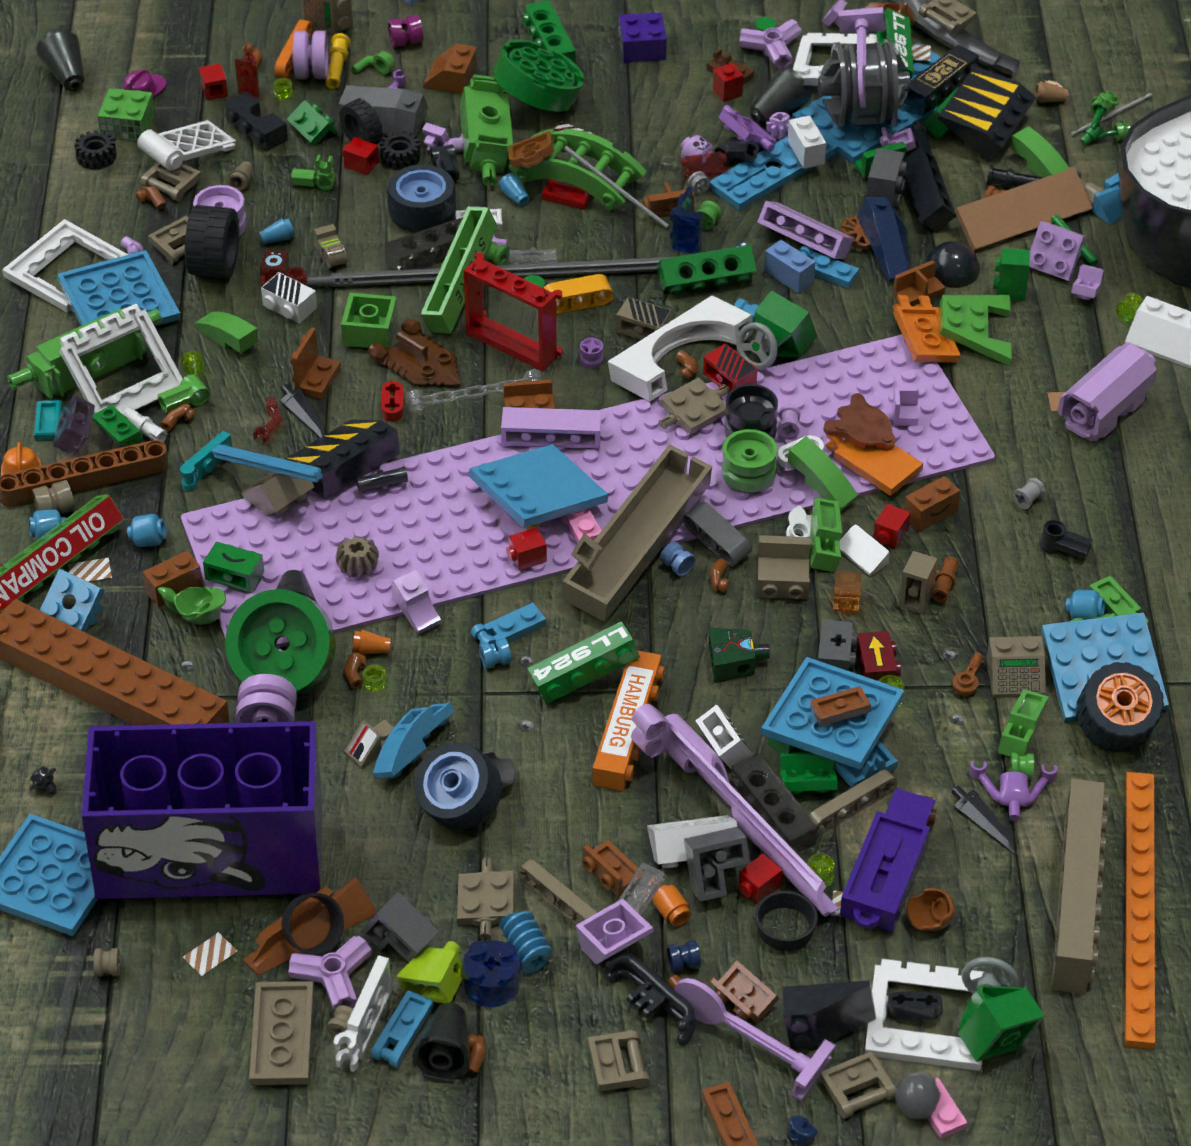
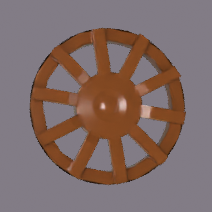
M857 215L846 217L841 224L840 232L854 238L852 246L865 250L872 249L857 219Z

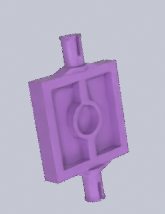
M728 105L723 107L718 118L725 123L724 127L738 134L737 138L739 140L756 142L759 148L764 147L768 152L774 150V144L777 141L751 118L740 115Z

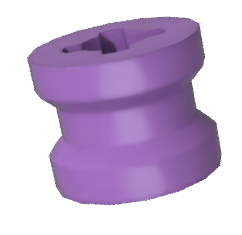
M587 338L581 341L580 363L588 368L600 366L603 363L602 341L596 338Z

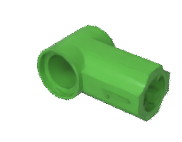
M191 374L184 377L179 386L157 394L162 410L164 413H168L183 404L203 405L208 401L210 391L197 375Z

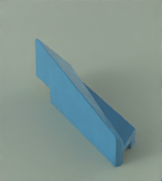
M1119 173L1104 181L1103 188L1106 190L1094 194L1092 213L1109 225L1114 224L1122 217L1119 198Z

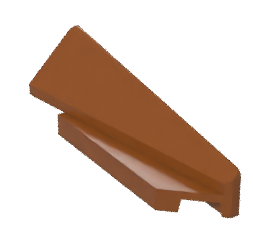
M356 877L335 894L327 886L317 892L332 897L339 904L344 916L343 931L376 914L375 907ZM308 898L298 905L292 913L290 931L293 940L300 948H313L322 943L328 935L331 922L330 914L321 901L315 898ZM282 917L260 932L256 939L259 945L258 949L246 956L244 963L257 975H261L290 960L294 952L302 953L286 941L282 931Z

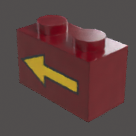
M889 631L858 633L856 653L861 676L896 687V677L901 676L900 662L895 661L894 657L897 654L895 641L891 642Z

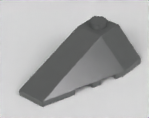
M346 85L339 101V106L343 107L358 98L366 100L376 111L383 127V133H390L391 135H393V131H396L397 134L400 131H404V134L411 132V136L414 134L417 136L428 110L424 94L396 88Z

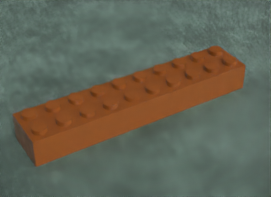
M14 599L0 614L1 660L133 725L216 724L230 722L226 700L17 599Z

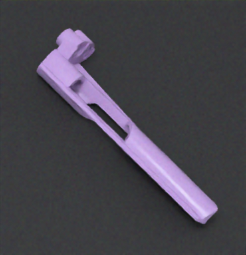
M644 704L635 710L632 721L637 726L631 733V739L647 756L655 757L666 751L685 772L693 773L697 771L731 807L732 817L737 821V826L769 859L783 869L782 873L813 903L822 915L826 917L839 909L824 893V889L827 887L825 883L729 784L727 772L720 757L678 714H670L665 717L650 704Z

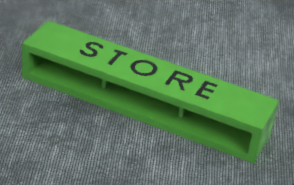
M468 207L421 312L425 324L432 333H452L465 303L463 270L475 260L474 255L476 253H483L485 257L498 227L489 207Z

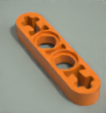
M302 19L298 21L275 63L274 75L276 78H289L294 69L295 31H307L309 37H311L313 29L311 21Z

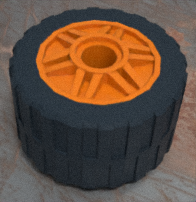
M1128 662L1106 664L1091 675L1077 700V723L1085 737L1090 739L1094 745H1098L1104 750H1112L1114 752L1133 750V748L1139 747L1148 739L1162 716L1161 713L1164 710L1163 692H1161L1160 685L1153 678V675L1138 665L1136 666Z

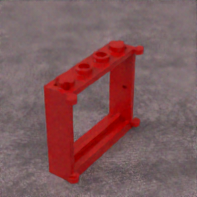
M476 253L474 255L475 260L463 270L466 334L536 369L544 371L557 359V355H563V348L557 347L556 298H562V291L554 290L550 292L485 261L483 253ZM483 283L538 309L539 342L486 317V311L483 309Z

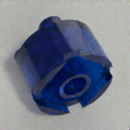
M497 940L475 941L470 945V949L466 952L463 959V981L466 994H469L475 1003L485 1007H498L506 1004V1000L518 994L521 986L520 958L513 944Z

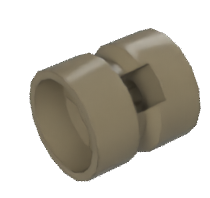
M67 480L53 483L50 489L47 486L32 489V496L37 511L55 509L61 515L75 511L74 499Z

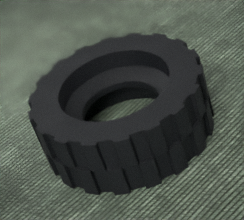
M358 98L340 108L339 119L341 127L349 141L356 137L376 145L380 143L383 138V127L376 111L366 100Z

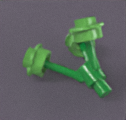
M1106 91L1105 93H1100L1099 97L1092 99L1091 111L1095 116L1090 127L1085 131V135L1080 139L1085 146L1097 138L1100 139L1115 135L1116 141H1124L1130 129V125L1126 124L1124 120H1121L1120 123H1115L1114 130L1104 132L1103 128L1099 125L1102 117L1106 116L1108 111L1114 110L1116 105L1120 104L1115 93Z

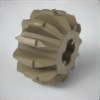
M354 535L351 540L344 538V542L338 544L336 563L341 573L347 572L349 577L354 574L361 577L363 573L370 575L372 569H377L379 550H377L374 540H367L366 536L357 538Z

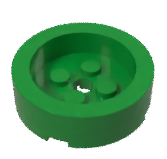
M528 40L507 41L503 45L493 68V76L498 84L509 94L531 106L559 112L571 109L583 86L584 75L579 67L554 49L552 52L540 48V43Z
M272 589L255 594L239 606L227 627L225 649L228 662L235 675L242 682L250 676L273 674L291 682L297 694L304 693L316 686L325 677L332 665L336 649V639L331 620L321 606L299 593L284 589ZM285 636L289 640V648L285 651H279L276 646L277 639Z

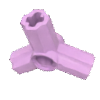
M793 19L785 22L778 28H768L765 31L742 28L739 46L740 48L761 50L766 56L770 57L774 67L779 69L783 67L785 69L792 64V56L786 45L801 35V28L798 22Z
M353 936L335 953H328L323 957L294 952L290 959L289 978L322 983L326 988L333 1011L341 1005L353 1008L357 1003V998L348 975L372 955V949L362 937Z

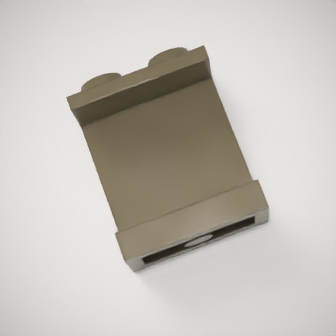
M759 535L757 597L808 600L810 537Z

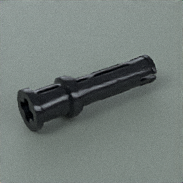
M990 165L986 185H1003L1009 189L1012 186L1018 187L1045 177L1017 173L1012 168L1008 170L998 169Z

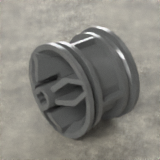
M891 39L884 41L883 48L880 42L866 43V69L864 72L865 108H860L857 44H845L842 49L840 42L833 43L831 59L826 60L821 70V76L818 77L819 96H831V99H822V102L837 128H843L845 120L848 126L883 124L884 120H886L888 126L895 125L898 109L903 107L907 98V92L910 91L909 72H898V69H906V66Z

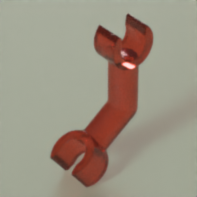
M275 396L265 398L267 403L266 409L268 414H270L271 420L265 426H259L253 431L254 440L258 436L264 435L262 437L263 444L269 442L270 434L282 422Z

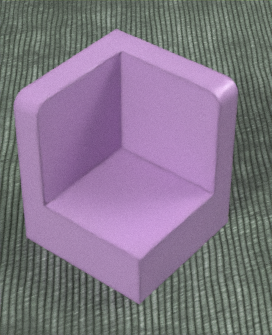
M894 387L893 425L918 426L919 388Z

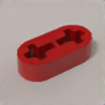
M390 381L382 386L381 411L382 417L386 421H398L404 414L403 385L397 381ZM395 392V396H390V394Z

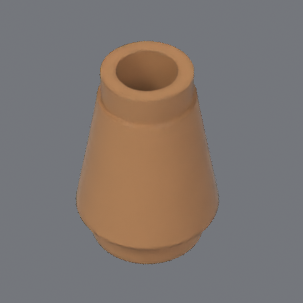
M1043 81L1035 86L1034 95L1037 97L1035 100L1039 101V103L1066 102L1068 89Z

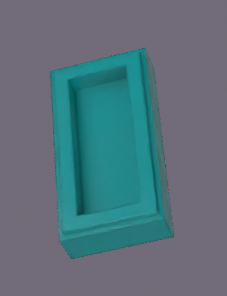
M61 400L37 401L34 428L35 441L60 440Z

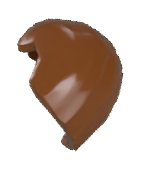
M926 888L918 896L909 898L906 907L907 919H909L913 927L925 932H935L944 929L954 918L955 905L953 898L944 890Z

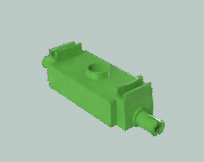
M473 74L469 86H464L460 101L464 162H470L471 170L481 171L483 176L482 182L485 186L488 185V179L489 186H494L497 183L496 173L503 174L504 168L509 167V145L513 144L508 92L503 91V88L494 77Z
M122 308L36 346L37 352L27 356L28 364L26 368L7 376L10 387L15 390L32 382L50 400L53 399V395L64 396V392L77 387L59 352V349L62 347L59 338L76 332L79 339H81L78 330L97 322L100 329H102L99 320L116 312L123 319L121 315ZM156 308L148 312L153 325L162 323L161 314ZM139 329L84 354L79 359L83 366H86L92 379H95L138 358L142 360V354L146 352L151 354L152 352Z

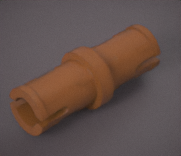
M946 557L941 571L936 574V585L931 595L937 602H945L948 599L950 589L955 585V575L959 568V561L954 557Z

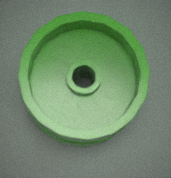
M744 429L729 435L723 443L722 477L725 483L741 492H757L772 485L776 478L777 444L774 439L765 432L753 429Z

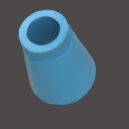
M512 173L502 177L499 182L501 192L519 206L526 205L530 197L520 178Z
M281 218L259 232L264 245L291 240L290 237L295 236L289 218L285 220Z

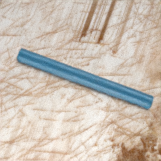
M217 444L216 448L213 447L212 449L216 459L311 482H318L323 477L321 469L318 467Z

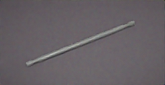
M1149 93L1103 116L1100 123L1143 102L1145 99L1151 98L1152 94ZM1091 123L1079 128L1077 131L1071 132L1070 135L1073 137L1077 133L1087 130Z

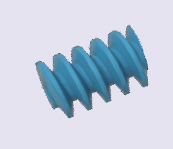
M530 911L514 912L502 918L499 927L503 931L504 937L512 948L523 972L532 974L542 969L553 951L548 946L547 939L543 937L542 930L538 928L539 925L534 920L533 913Z

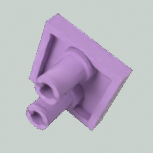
M1040 221L1030 250V267L1068 281L1071 280L1077 260L1081 256V249L1086 236L1045 221Z

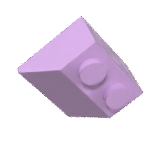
M624 899L617 901L575 925L582 951L596 965L654 932L653 927Z

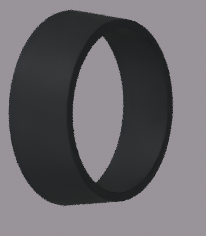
M779 891L769 894L760 901L755 912L759 936L767 945L778 950H795L804 946L811 939L817 923L815 906L808 898L796 892ZM787 907L802 912L808 918L811 929L797 938L784 939L775 937L765 931L761 926V921L769 911Z
M311 893L295 898L288 904L282 917V931L286 941L295 949L308 955H322L332 950L341 939L344 930V916L339 904L332 897L323 893ZM308 897L315 898L321 901L328 909L331 921L330 929L326 938L319 945L313 948H300L292 938L290 919L294 909L302 900Z

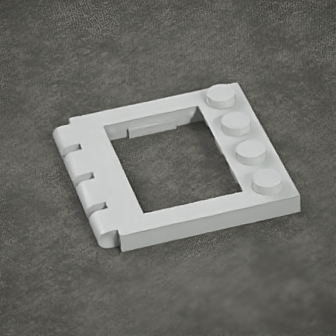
M807 33V36H802L793 70L804 79L805 82L802 85L818 86V77L821 76V70L824 66H809L813 45L832 46L834 42H840L841 46L857 44V34L844 36V34L827 33L826 36H823V33ZM869 34V37H866V43L877 42V34Z
M64 219L2 269L3 277L68 313L70 310L73 311L65 294L44 280L34 277L36 273L74 242L107 260L128 254Z
M137 304L121 310L123 319L116 312L99 320L102 329H100L97 322L79 329L78 333L81 339H79L76 332L59 338L62 346L59 352L92 414L110 405H113L121 413L128 407L136 411L157 401V394L179 386L183 380L145 309L141 311ZM140 329L162 372L101 400L86 366H83L79 357Z
M882 959L881 965H875L872 994L876 1019L868 1023L865 1053L872 1051L876 1058L981 1071L982 1060L975 1061L960 1037L883 1027V1022L886 1020L888 982L970 992L963 984L962 976L958 975L959 968L936 966L935 972H929L930 965L907 962V969L901 968L902 961ZM972 970L970 973L971 980L982 977L984 972Z

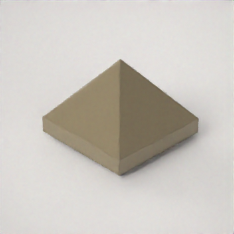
M583 534L571 555L588 570H591L602 553L603 548L588 535Z

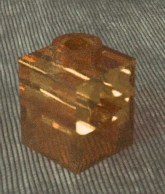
M835 571L833 611L859 613L860 572Z

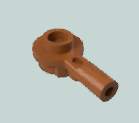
M974 653L966 671L960 672L953 677L952 686L958 695L964 697L971 696L977 690L979 681L975 674L983 660L982 654Z

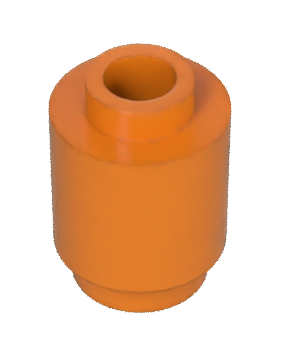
M663 885L655 891L652 902L667 923L672 924L674 927H679L690 919V905L676 886Z

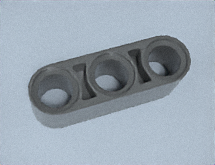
M707 502L699 503L683 516L686 528L719 559H724L728 566L733 567L751 553L752 547L749 541Z

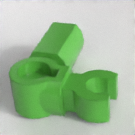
M318 155L315 161L318 172L316 170L294 168L291 174L292 185L311 187L317 185L322 190L332 189L336 178L332 168L333 157L329 156L328 161L323 162L321 155Z

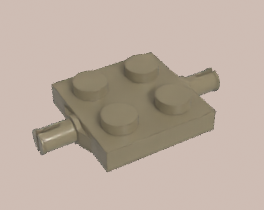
M698 377L661 398L660 405L668 412L669 416L659 420L660 427L666 429L675 423L683 427L691 435L725 416L726 404L720 398L730 392L728 386L726 387L724 384L718 389L712 390Z
M485 857L481 861L482 872L458 874L457 921L458 925L480 926L479 938L485 941L486 932L488 941L492 937L491 926L499 924L500 920L506 915L514 913L515 874L514 870L493 871V859L488 857L487 862Z

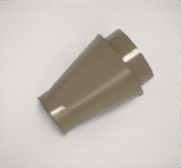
M242 162L229 173V186L239 191L249 186L253 166L250 162Z

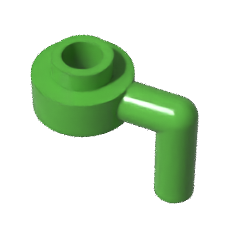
M381 51L375 56H366L353 65L351 70L354 74H357L367 66L374 65L381 74L387 75L394 70L395 60L391 54Z

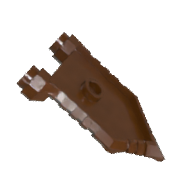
M408 318L402 323L401 330L396 334V338L400 341L390 349L381 343H373L368 349L370 359L394 370V372L407 378L408 381L415 385L437 384L441 386V384H444V386H460L455 354L422 334L421 323L415 319Z

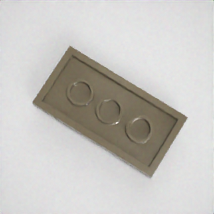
M313 981L256 982L249 1073L250 1085L309 1084L314 995Z

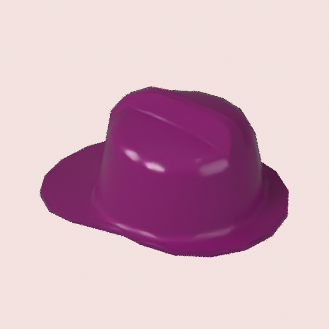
M147 70L133 71L125 77L122 90L152 92L154 97L166 87V80L160 75L150 74Z

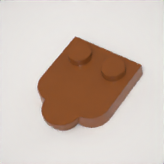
M551 130L509 145L508 158L512 167H532L542 162L545 157L551 155L554 152V137Z

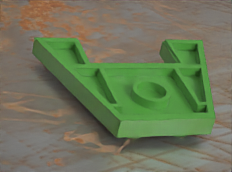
M942 295L940 300V334L1009 366L1012 360L1011 343L988 338V312L1008 317L1010 313V295Z

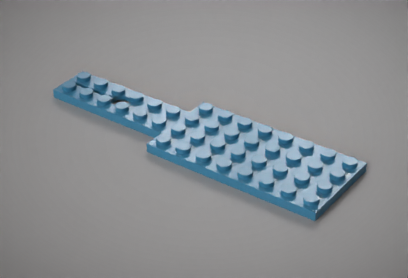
M931 51L930 61L913 60L915 72L912 79L941 57ZM823 96L792 114V119L805 116L812 118L826 142L825 160L838 153L854 164L855 161L862 159L863 152L882 147L879 139L882 136V127L886 126L889 135L911 128L915 120H921L923 123L946 98L925 114L903 104V107L898 109L894 126H888L886 120H884L883 124L848 126L845 120L844 127L837 128L822 102V99H831V96ZM787 136L774 144L775 148L772 152L764 149L757 153V158L753 161H743L710 180L709 189L740 211L813 167H802L788 143ZM768 162H778L782 167L771 166L767 168L765 165Z

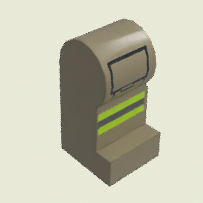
M334 224L314 229L315 247L328 268L347 264V253L337 236Z

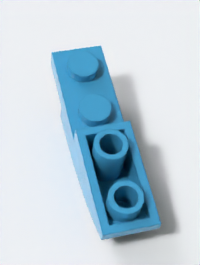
M451 703L432 704L430 707L415 708L406 713L387 737L376 761L373 772L374 777L393 779L402 773V769L406 765L419 759L418 755L426 749L423 740L430 737V732L433 729L444 725L447 722L446 718L454 713Z

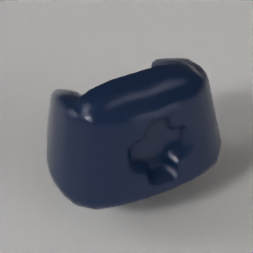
M792 1116L789 1118L787 1131L789 1138L799 1146H808L818 1134V1130L803 1116Z

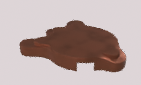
M855 393L851 396L850 405L838 408L837 416L841 420H828L824 423L823 431L825 434L844 437L851 444L859 448L865 449L866 445H876L875 448L890 450L896 442L888 416L880 409L869 405L860 393Z

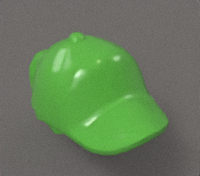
M189 587L178 594L170 588H158V592L170 610L182 615L186 621L197 625H207L215 622L221 614V607L226 603L225 592L220 588Z

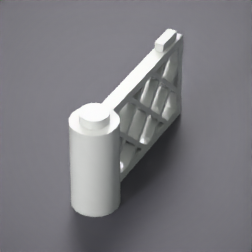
M207 120L159 134L153 130H146L140 135L137 143L139 149L163 167L172 171L179 168L185 160L221 150L225 152L235 149L236 140Z

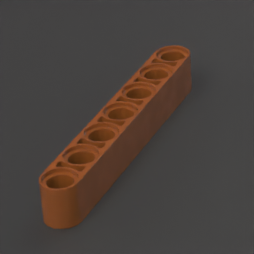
M152 440L1 475L0 502L8 507L34 502L32 489L47 486L50 489L53 483L67 480L73 493L160 473L168 466L166 445L162 441Z

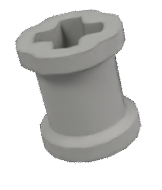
M1030 478L1027 480L1026 485L1016 489L1012 496L1014 502L1020 508L1028 509L1035 499L1042 498L1045 495L1046 490L1040 480Z

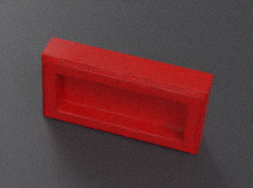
M549 180L542 192V200L584 210L592 197L591 194L575 185Z

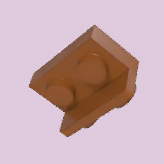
M552 380L503 384L505 407L555 409Z

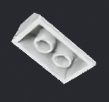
M1146 296L1136 312L1125 343H1132L1151 355L1191 369V311Z
M729 815L647 825L654 861L657 864H662V868L679 866L678 862L687 861L684 844L685 838L737 827V821Z

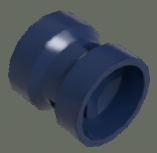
M696 940L687 941L682 946L677 944L667 945V957L672 973L682 972L684 968L692 970L701 968L700 951Z

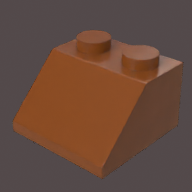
M454 44L437 56L423 83V88L462 94L464 86H469L470 79L473 78V74L477 70V47Z

